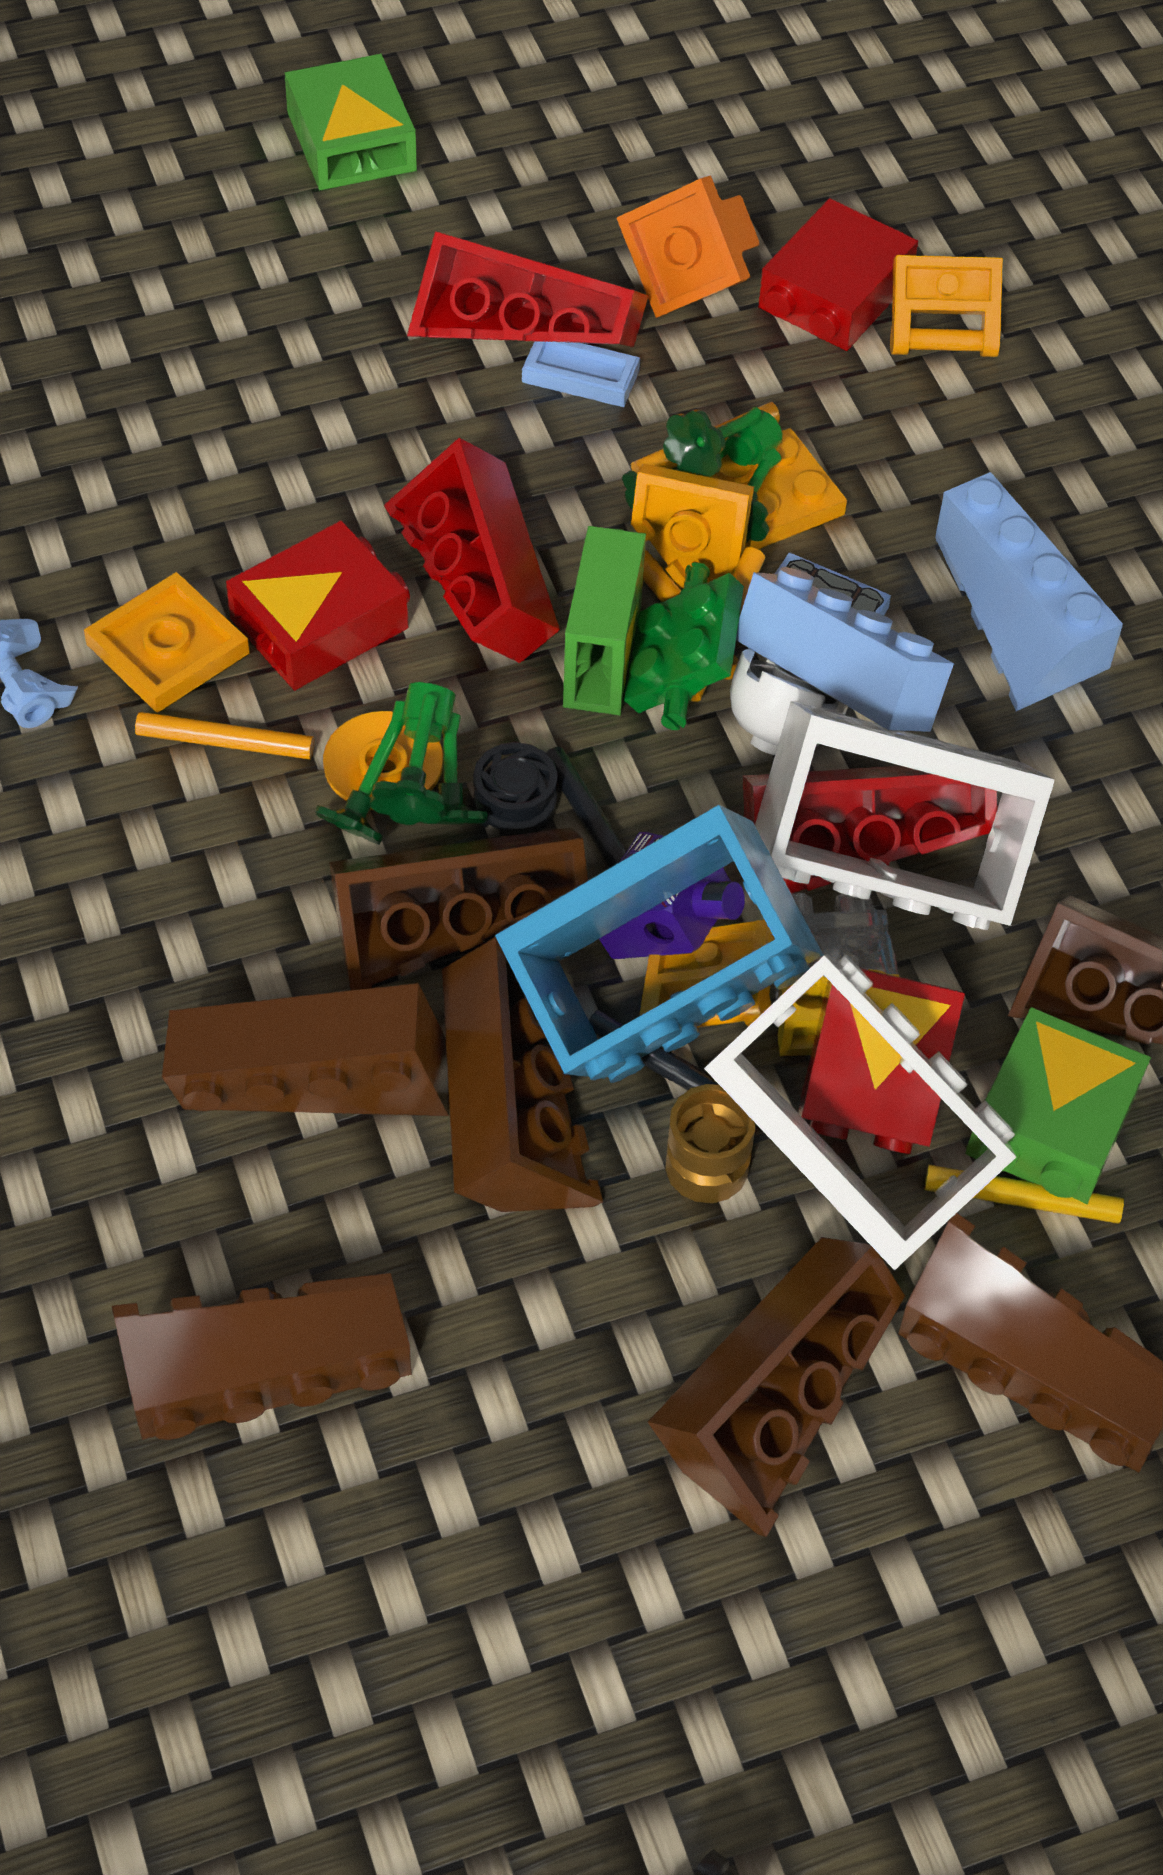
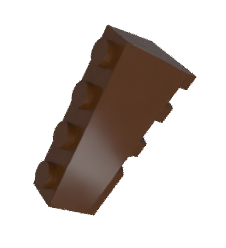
M572 827L329 862L350 991L373 988L372 985L399 974L404 976L425 967L426 963L458 950L463 952L483 944V940L495 936L588 881L583 838Z
M1069 895L1058 902L1008 1016L1025 1019L1032 1007L1085 1030L1122 1036L1126 1040L1145 1044L1152 1042L1163 1045V937Z
M495 937L442 969L454 1193L500 1212L595 1207L603 1203L598 1180L586 1179L580 1156L590 1150L584 1126L572 1125L565 1094L574 1090L571 1076L564 1074Z
M956 1213L948 1221L906 1304L898 1335L907 1339L910 1346L920 1355L935 1361L943 1360L966 1373L971 1382L981 1390L992 1395L1002 1394L1027 1408L1030 1415L1043 1426L1053 1430H1065L1086 1442L1102 1460L1116 1466L1126 1465L1139 1473L1163 1432V1361L1116 1327L1106 1328L1101 1332L1092 1326L1087 1312L1082 1308L1083 1303L1062 1288L1056 1293H1047L1021 1274L1026 1262L1004 1246L995 1256L969 1237L975 1225Z
M821 1237L648 1421L649 1425L682 1473L755 1533L767 1537L779 1516L773 1511L775 1504L787 1484L797 1485L810 1462L804 1456L822 1423L829 1425L833 1423L844 1404L840 1399L842 1388L853 1369H864L905 1298V1294L879 1253L870 1244Z
M391 1273L304 1283L298 1289L296 1297L283 1298L280 1293L269 1291L268 1287L241 1290L239 1298L232 1304L202 1307L200 1295L173 1298L170 1301L171 1311L139 1315L137 1303L112 1306L142 1440L152 1437L162 1440L178 1439L192 1433L198 1426L223 1420L229 1423H244L258 1418L268 1409L289 1404L299 1407L314 1406L325 1402L334 1393L359 1387L369 1391L380 1390L395 1384L401 1377L412 1375L410 1344Z

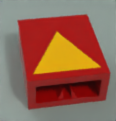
M342 520L226 581L230 619L293 691L408 629L407 603L410 601V592L405 581L397 572L392 571L390 573L377 559L375 551L368 540L362 536L357 538Z
M860 968L873 982L872 986L865 993L875 1004L884 1011L893 1003L919 1030L920 1035L913 1041L915 1046L929 1060L939 1051L950 1061L965 993ZM828 980L798 1108V1113L802 1118L811 1120L810 1126L814 1131L821 1135L839 1139H847L850 1129L875 1134L874 1146L911 1154L913 1143L930 1147L941 1098L915 1070L909 1074L900 1064L901 1055Z

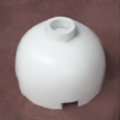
M748 648L742 651L730 687L731 708L739 725L753 735L751 744L757 749L771 755L776 754L790 701L842 715L846 714L847 705L769 659L766 662L752 660L755 653L752 649Z

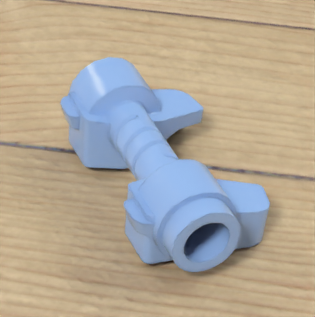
M31 619L0 620V679L6 687L1 696V704L6 711L14 716L21 727H37L45 723L52 716L54 709L70 706L78 686L60 685L30 669L23 670L15 657L38 648L41 642L38 624Z

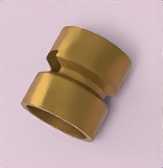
M705 1084L691 1088L678 1097L671 1109L665 1170L670 1184L682 1196L695 1202L716 1203L727 1200L742 1189L748 1178L755 1122L720 1085Z

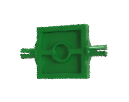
M698 562L692 563V567L687 565L684 587L679 595L664 602L653 604L639 612L624 701L637 713L664 704L661 724L670 730H680L679 726L682 728L686 726L688 703L693 695L697 694L707 685L731 676L744 586L731 573L708 582L710 569L705 564Z

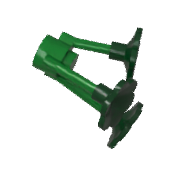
M753 407L742 417L717 428L711 425L709 416L702 410L696 409L686 415L678 413L671 416L666 424L669 437L664 441L663 450L666 458L677 464L678 471L711 477L720 471L722 466L721 459L726 455L733 462L741 466L758 464L757 469L747 484L753 486L754 491L746 544L749 540L758 542L764 540L769 532V527L765 522L768 511L758 501L757 492L769 471L782 459L780 453L776 450L781 444L783 436L777 420L771 414L757 407ZM630 470L622 476V481L627 489L625 491L626 502L633 510L637 473Z
M410 683L405 701H395L391 722L358 791L352 789L344 808L329 809L317 805L315 815L353 835L363 837L380 845L383 835L376 832L366 820L370 807L378 813L389 815L393 821L403 825H414L417 823L442 825L485 823L488 820V813L475 811L463 804V784L457 783V733L461 715L452 712L456 694L445 687L431 683ZM403 726H406L404 734L414 739L409 766L403 768L400 781L396 783L388 781L377 782ZM441 734H443L444 783L439 784V793L424 787L426 773L422 768L428 742H439Z

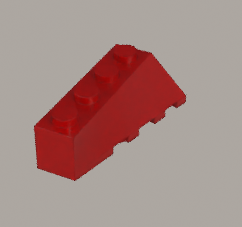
M435 231L407 336L621 344L634 347L649 295Z
M458 438L383 506L389 515L398 520L404 528L401 533L408 544L418 549L424 558L425 563L423 567L430 578L438 581L445 590L444 599L471 640L521 663L555 635L560 628L506 463L469 442Z
M905 766L809 771L789 841L866 861L874 858L881 860L889 866V862L917 853L923 855L989 834L997 812V791ZM770 774L743 776L744 817L753 821L754 825L756 824ZM811 875L809 884L783 878L790 893L804 889L810 891L832 884L822 879V877Z

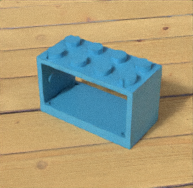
M721 805L710 809L495 935L564 1074L590 1077L591 1080L608 1077L611 1083L623 1080L625 1077L641 1070L645 1066L641 1058L663 1046L665 1052H670L690 1043L700 1035L697 1026L718 1015L721 1021H725L747 1011L755 1004L752 995L773 983L777 989H783L794 984L810 969L809 963L823 956L819 945L753 821ZM734 861L744 879L743 885L754 904L758 906L775 940L689 989L674 993L670 996L671 999L598 1040L559 962Z

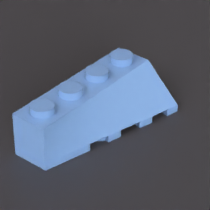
M989 472L945 491L935 538L959 590L965 591L972 605L971 616L977 629H983L992 648L991 659L998 674L1004 673L1010 686L1009 697L1015 710H1021L1110 669L1123 623L995 476Z
M781 567L779 574L753 573L739 617L736 641L887 730L931 732L954 665L949 660L932 652L933 642L919 635L907 632L898 633L892 630L893 621L890 618L876 612L854 609L851 607L853 599L850 596L831 589L816 588L812 585L814 577L803 571Z

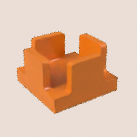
M711 175L700 178L617 217L645 292L649 295L648 299L656 318L705 299L751 278L742 252L759 246V239L743 198L737 195L722 200L718 195Z

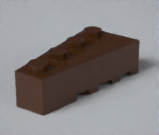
M419 983L169 1010L162 1078L185 1110L449 1116L446 1037Z

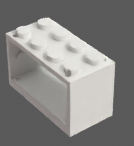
M790 701L755 827L782 878L809 884L811 875L819 876L826 881L834 883L833 890L845 895L869 899L873 890L893 898L892 904L901 909L929 915L931 906H935L953 914L952 920L973 928L988 930L991 921L1011 926L1055 780L1019 761L906 731L887 730L876 723ZM816 744L1002 792L974 888L889 867L878 859L870 858V861L789 841Z
M827 953L704 1069L895 1270L1016 1158L1011 1145L1008 1143L1015 1134L1007 1122L985 1100L975 1109L960 1093L968 1084L965 1082L964 1077L939 1051L929 1060L915 1046L913 1041L920 1035L919 1030L893 1003L884 1011L875 1004L865 993L872 986L873 982L846 954L836 963ZM823 975L901 1055L900 1064L909 1074L915 1070L988 1147L958 1177L953 1175L935 1191L937 1197L905 1226L742 1054L772 1023L779 1027L797 1010L793 1004Z

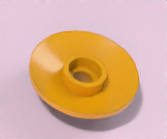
M377 711L356 716L338 727L327 741L323 753L325 777L334 792L345 801L348 800L352 789L358 791L391 722L392 711ZM403 726L383 770L390 772L381 773L377 782L388 781L396 783L400 781L403 768L409 766L414 739L404 734L406 726ZM428 742L422 768L426 773L424 787L432 791L439 781L443 769V752L440 742Z

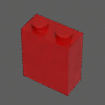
M829 198L762 268L758 308L848 351L891 304L893 300L894 258L896 255L916 256L918 240Z

